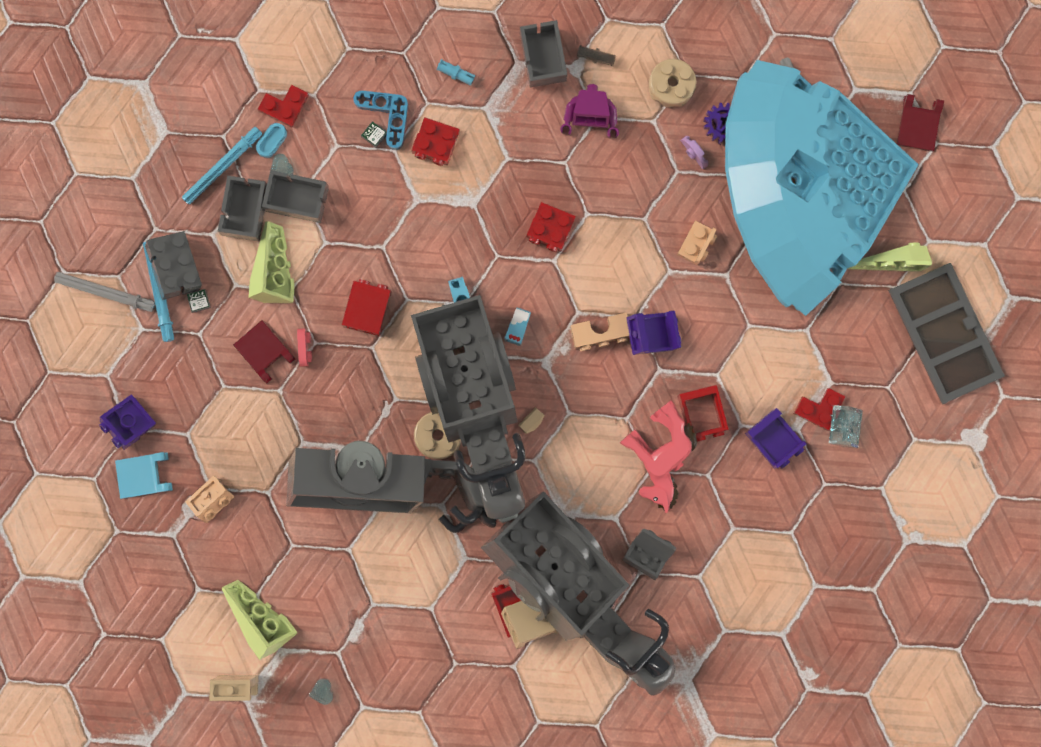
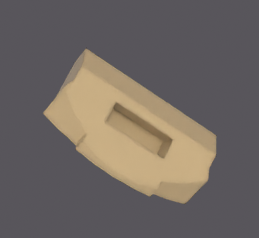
M535 407L519 426L528 434L541 424L545 415Z

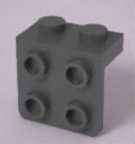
M642 529L631 542L622 561L656 580L667 560L675 553L676 547L668 540L658 537L653 531Z

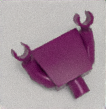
M589 84L587 90H580L578 96H574L566 105L564 114L565 124L560 128L562 134L564 127L570 128L568 135L572 133L570 126L572 122V125L608 128L609 124L610 129L607 131V137L610 138V130L615 131V137L619 135V130L615 127V124H617V108L607 98L606 92L598 91L597 85Z

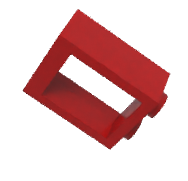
M717 385L682 393L677 396L685 425L690 423L692 426L685 401L712 395L720 427L696 433L697 442L706 440L705 436L713 434V438L725 435L724 431L729 430Z

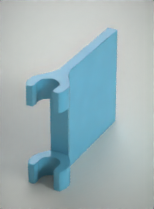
M168 452L116 460L120 499L173 491L172 483L160 484L157 465L159 461L169 460Z

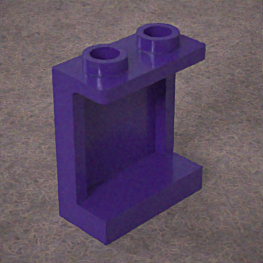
M674 310L666 313L646 315L638 313L626 317L633 355L673 351L681 348V337L677 325L678 319Z
M778 408L773 409L745 433L774 469L778 467L782 469L790 463L788 459L793 455L797 457L805 450L803 447L807 444L797 436L781 417L782 413Z

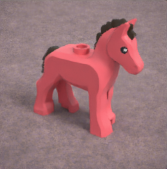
M672 400L650 416L654 422H660L669 429L672 441L653 451L638 431L634 429L620 442L626 448L633 450L639 459L643 461L650 479L654 483L653 486H643L639 490L640 495L657 503L658 508H663L665 513L676 504L677 495L679 494L676 489L677 484L669 472L671 470L675 472L684 465L682 461L697 446L696 432H693V426L690 423L685 425Z

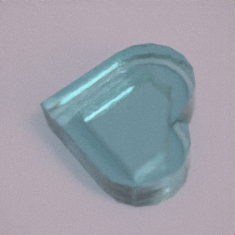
M277 154L274 157L270 170L287 173L289 177L291 174L293 175L294 169L284 154Z
M325 678L318 680L309 696L321 704H329L333 700L330 681Z

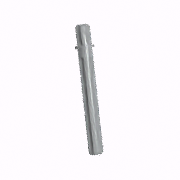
M57 272L54 277L55 283L133 306V309L140 308L152 312L155 308L154 301L142 298L139 294L137 296L61 272Z

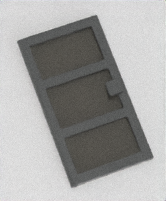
M951 263L888 290L942 404H946L953 399L1005 376Z

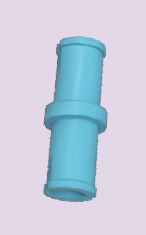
M443 59L440 60L436 69L451 76V79H458L469 86L472 85L476 76L461 69V66L452 65Z

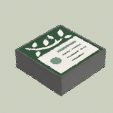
M372 121L361 134V137L377 148L386 137L387 132Z
M206 289L186 294L192 313L211 308Z

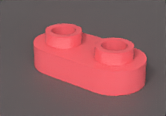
M301 328L297 330L298 358L300 367H306L309 365V362H312V353L308 351V343H311V334L307 332L306 328Z

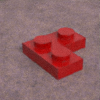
M293 85L290 86L283 101L266 93L258 107V111L292 127L309 94Z
M830 388L826 389L819 404L802 396L793 414L829 431L846 396Z

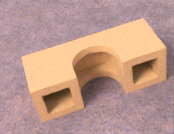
M627 313L609 316L607 318L608 331L603 334L595 333L591 328L590 321L571 325L570 330L575 349H580L581 352L590 350L593 345L605 347L610 345L609 342L617 340V343L628 341L630 336L626 319L628 317Z

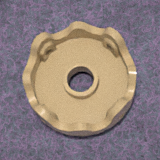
M667 59L660 62L652 70L649 78L651 98L659 101L664 107L684 106L696 89V75L693 69L686 62L679 59ZM668 79H677L678 85L670 86Z
M432 412L424 415L416 424L414 441L419 451L426 457L442 460L454 455V452L459 449L461 439L448 443L439 413L432 415ZM435 430L443 432L442 440L436 441L433 439L432 434Z

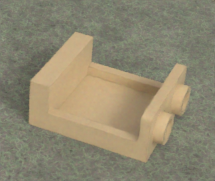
M522 601L504 607L501 613L516 649L523 647L529 641L553 632L555 634L558 633L545 618L537 621L536 618L541 612L531 609Z
M219 675L210 680L209 701H250L251 695L258 694V675Z

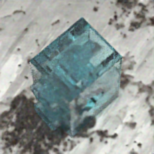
M834 405L829 444L858 448L863 410L850 406Z

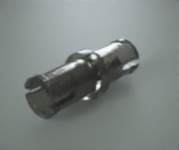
M580 45L577 52V57L592 60L595 64L599 62L613 67L616 59L615 54L602 52L599 48L595 50Z

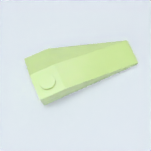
M269 221L265 222L250 277L248 298L263 303H293L295 284L294 279L290 277L289 268H291V265L286 257L287 245L282 226Z
M913 242L900 248L863 258L855 266L847 269L921 272L932 265V260L927 246H920V243Z
M239 580L222 587V591L248 645L259 660L276 652L297 634L295 628L283 614L279 615L273 611L270 604L267 602L264 604L256 597V593Z

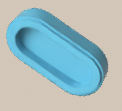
M274 123L270 125L257 142L256 150L261 157H272L286 139L287 131L282 124Z

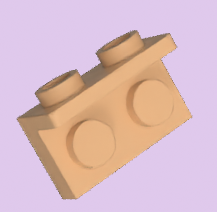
M695 221L677 255L696 265L700 261L704 262L709 253L706 251L708 245H713L717 238V235H715L717 229L714 227L711 229Z
M212 476L185 502L199 519L207 523L223 507L230 503L234 495L224 487L216 476Z

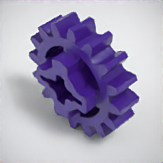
M719 103L718 108L713 105L711 108L712 112L708 110L706 113L708 117H705L703 122L707 123L703 128L709 130L706 135L713 136L711 141L718 139L719 144L726 138V135H722L726 133V125L721 129L720 127L721 123L728 117L729 103L725 107H723L722 103Z

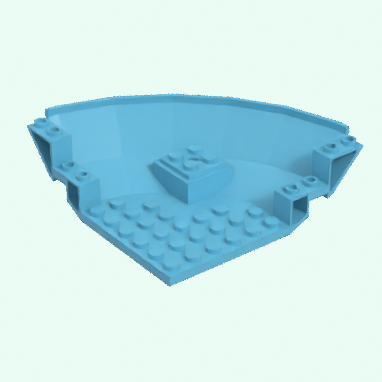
M756 60L749 73L744 72L737 81L726 121L725 172L733 215L752 263L778 301L785 307H789L792 304L796 310L806 316L839 286L840 280L847 268L855 266L870 249L919 164L839 90L821 81L811 85L800 75L801 71L795 68ZM791 177L795 179V184L792 182Z

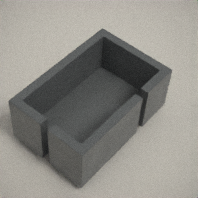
M557 20L540 23V33H537V24L521 26L520 39L530 88L566 82L567 69Z
M270 170L262 208L265 212L321 223L325 208L323 203H326L329 185L325 181L292 174L289 177L287 173Z
M227 175L221 209L225 215H220L218 232L222 236L260 241L265 212L262 204L267 187L266 181L248 179L247 182L245 178Z
M185 231L146 241L145 249L149 261L152 262L151 267L162 300L179 296L181 292L180 287H183L182 295L200 290L202 283Z

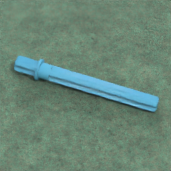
M253 127L244 137L241 136L242 139L182 196V199L187 204H191L249 147H253L252 144L262 135V132L257 127Z
M143 242L159 320L158 327L161 329L163 341L171 342L174 340L173 321L170 320L166 299L162 300L151 267L152 262L149 261L145 249L146 242Z

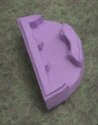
M689 136L682 138L680 141L686 147L688 156L691 159H695L702 169L706 168L708 160H705L703 157L705 153L695 140L691 141Z

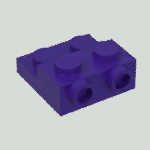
M132 394L101 415L99 427L105 434L108 432L111 434L113 444L117 448L122 447L123 450L140 439V436L156 426V422Z

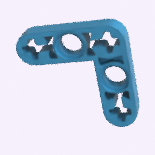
M371 91L356 92L353 99L358 109L389 113L386 142L392 150L401 149L404 144L408 113L407 99L403 95ZM364 96L366 100H371L370 97H373V106H370V101H364L363 104H360L358 99ZM378 98L386 100V104L383 107L376 105ZM399 100H402V104H405L401 105V114L397 113L398 109L397 105H395V103H398ZM395 118H400L403 121L400 127L392 125V121ZM391 130L397 132V138L400 142H397L396 145H393L392 141H390L394 139V132H391Z

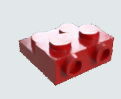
M424 117L412 147V154L420 160H425L426 158L432 160V163L438 166H443V164L448 166L460 129Z
M541 202L526 238H529V242L535 245L540 243L546 245V249L552 252H557V250L561 252L576 216Z

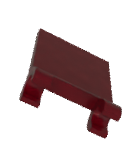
M907 94L903 99V111L897 145L934 151L944 100L936 99L933 102L932 110L912 107L915 95Z
M263 320L233 344L266 384L272 378L265 370L276 360L283 356L291 364L296 359Z

